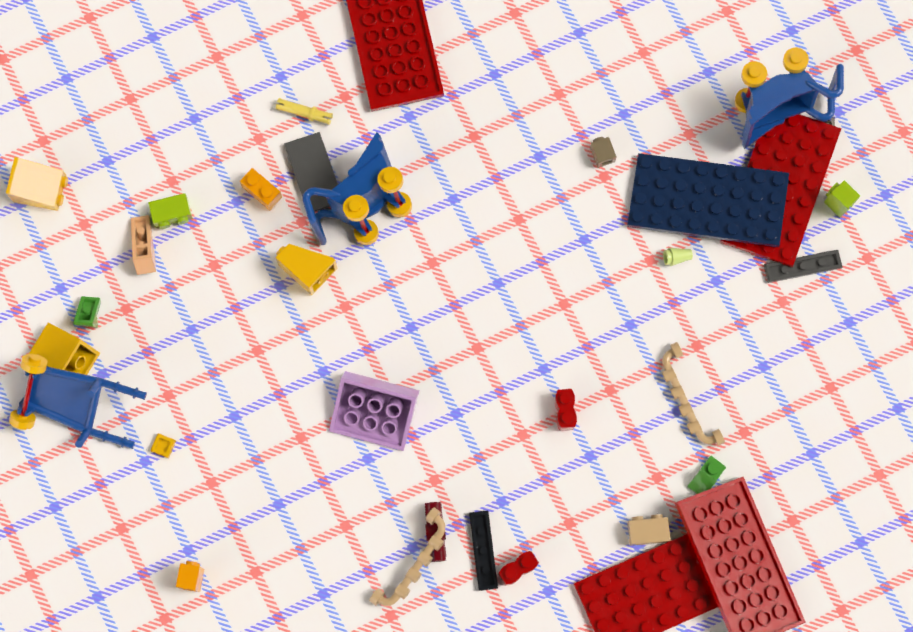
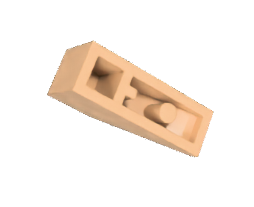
M150 215L131 218L132 259L136 273L140 275L156 272Z

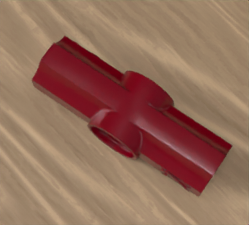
M441 502L425 503V517L435 507L441 512L440 517L443 519ZM426 521V541L429 542L430 538L437 532L438 525L436 523L431 525ZM446 532L441 538L444 541L442 547L438 551L434 549L430 554L433 557L431 562L446 561Z

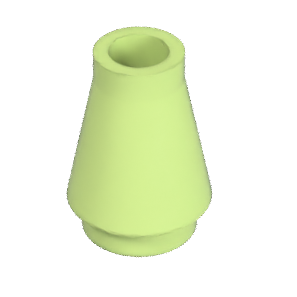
M668 248L663 251L665 265L674 266L693 259L691 249Z

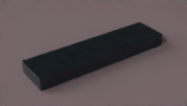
M489 511L470 512L469 517L478 590L498 589Z

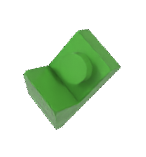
M81 296L73 321L74 325L98 328L97 315L101 305L99 297Z
M710 456L687 487L696 494L711 489L726 469V466L713 456Z

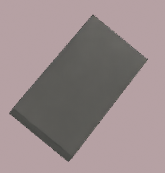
M320 132L284 143L302 197L309 188L317 187L332 190L338 185ZM317 195L310 197L314 212L330 207L326 197Z

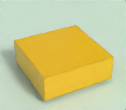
M158 433L150 451L169 459L176 440Z

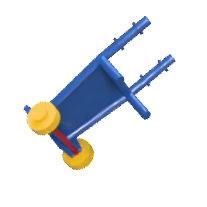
M26 354L22 357L20 367L25 371V376H29L25 395L19 402L18 409L10 413L9 423L13 427L22 430L33 428L36 420L33 412H36L82 432L75 442V446L78 448L83 446L89 435L103 439V442L109 441L121 445V448L124 446L131 449L134 448L135 441L128 440L125 436L122 438L109 434L108 431L103 432L93 428L101 388L105 387L114 390V393L118 391L133 396V399L140 398L143 400L146 399L147 392L138 390V387L134 389L122 385L119 381L115 383L99 377L47 367V360L37 354Z

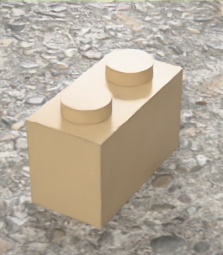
M663 514L651 515V519H643V516L631 517L632 521L627 522L630 546L671 541L668 517L663 518Z

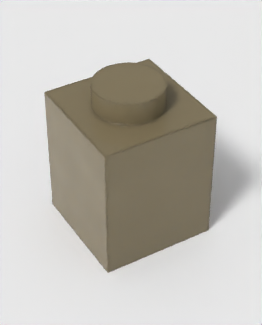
M597 137L591 142L590 150L597 168L615 163L617 156L609 137Z

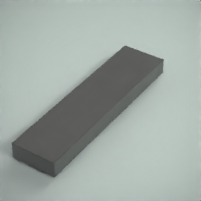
M839 250L797 257L793 267L783 265L780 262L764 264L768 283L843 268Z

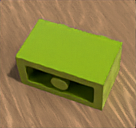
M844 180L841 184L836 182L829 189L824 203L841 218L861 196Z
M186 193L148 202L152 221L156 228L166 229L171 224H186L189 220L193 219Z

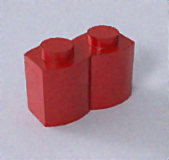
M559 389L555 395V407L558 411L556 423L560 431L574 430L577 423L576 411L573 408L575 405V395L572 389Z
M526 551L519 555L515 562L503 566L498 575L505 586L512 585L522 575L532 572L539 564V561L532 551Z

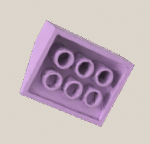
M345 371L341 377L329 431L404 451L420 390Z

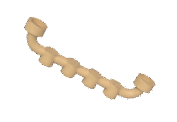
M678 342L671 344V349L665 352L662 359L665 371H662V375L665 381H670L673 386L670 392L674 400L679 399L681 406L678 408L682 417L687 416L690 422L686 424L691 435L695 433L697 438L704 444L717 443L719 446L725 443L719 429L712 431L713 436L710 437L703 433L670 364L671 357L675 356L677 359L684 356Z
M435 507L428 513L425 520L431 525L436 523L438 525L437 532L430 538L428 545L419 554L416 562L408 570L405 578L397 586L390 598H385V593L379 588L375 590L369 599L375 606L378 604L383 606L394 605L400 597L404 600L411 591L407 588L411 582L416 583L420 579L422 574L419 570L423 565L427 567L431 563L433 557L430 554L434 549L438 551L444 544L441 538L445 533L446 525L440 517L441 512Z

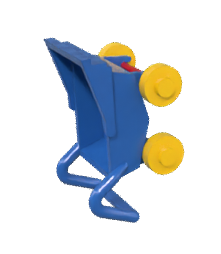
M798 47L790 48L784 54L783 66L789 74H779L766 81L767 69L762 63L757 61L747 63L742 69L741 78L748 88L739 90L734 101L736 108L740 112L746 113V122L742 132L743 148L746 149L772 128L783 124L786 118L804 112L820 121L832 119L835 114V98L839 97L844 91L843 64L836 66L829 88H826L817 83L805 71L809 57L805 50ZM818 93L827 97V113L825 114L813 108Z
M376 132L355 166L348 171L349 176L335 188L329 190L312 187L304 192L302 201L320 245L327 243L320 221L323 217L340 219L353 226V233L357 242L362 245H370L378 239L379 230L373 221L366 218L377 214L386 202L390 214L394 217H405L411 212L412 201L406 193L398 191L404 183L403 175L398 168L391 166L384 143L378 132ZM313 195L326 197L332 210L323 209L315 214L310 197Z

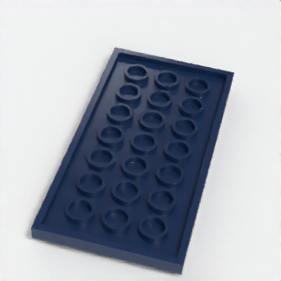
M638 153L627 227L779 247L789 173Z

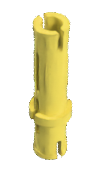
M281 98L277 100V102L283 104H276L277 110L306 117L310 121L316 120L328 125L331 124V120L327 118L332 119L333 113Z

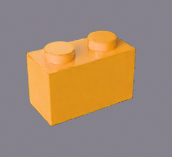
M251 168L240 180L242 188L269 211L282 198L281 191L254 168Z
M186 560V564L180 563L176 587L183 590L200 592L205 569L200 567L198 562Z

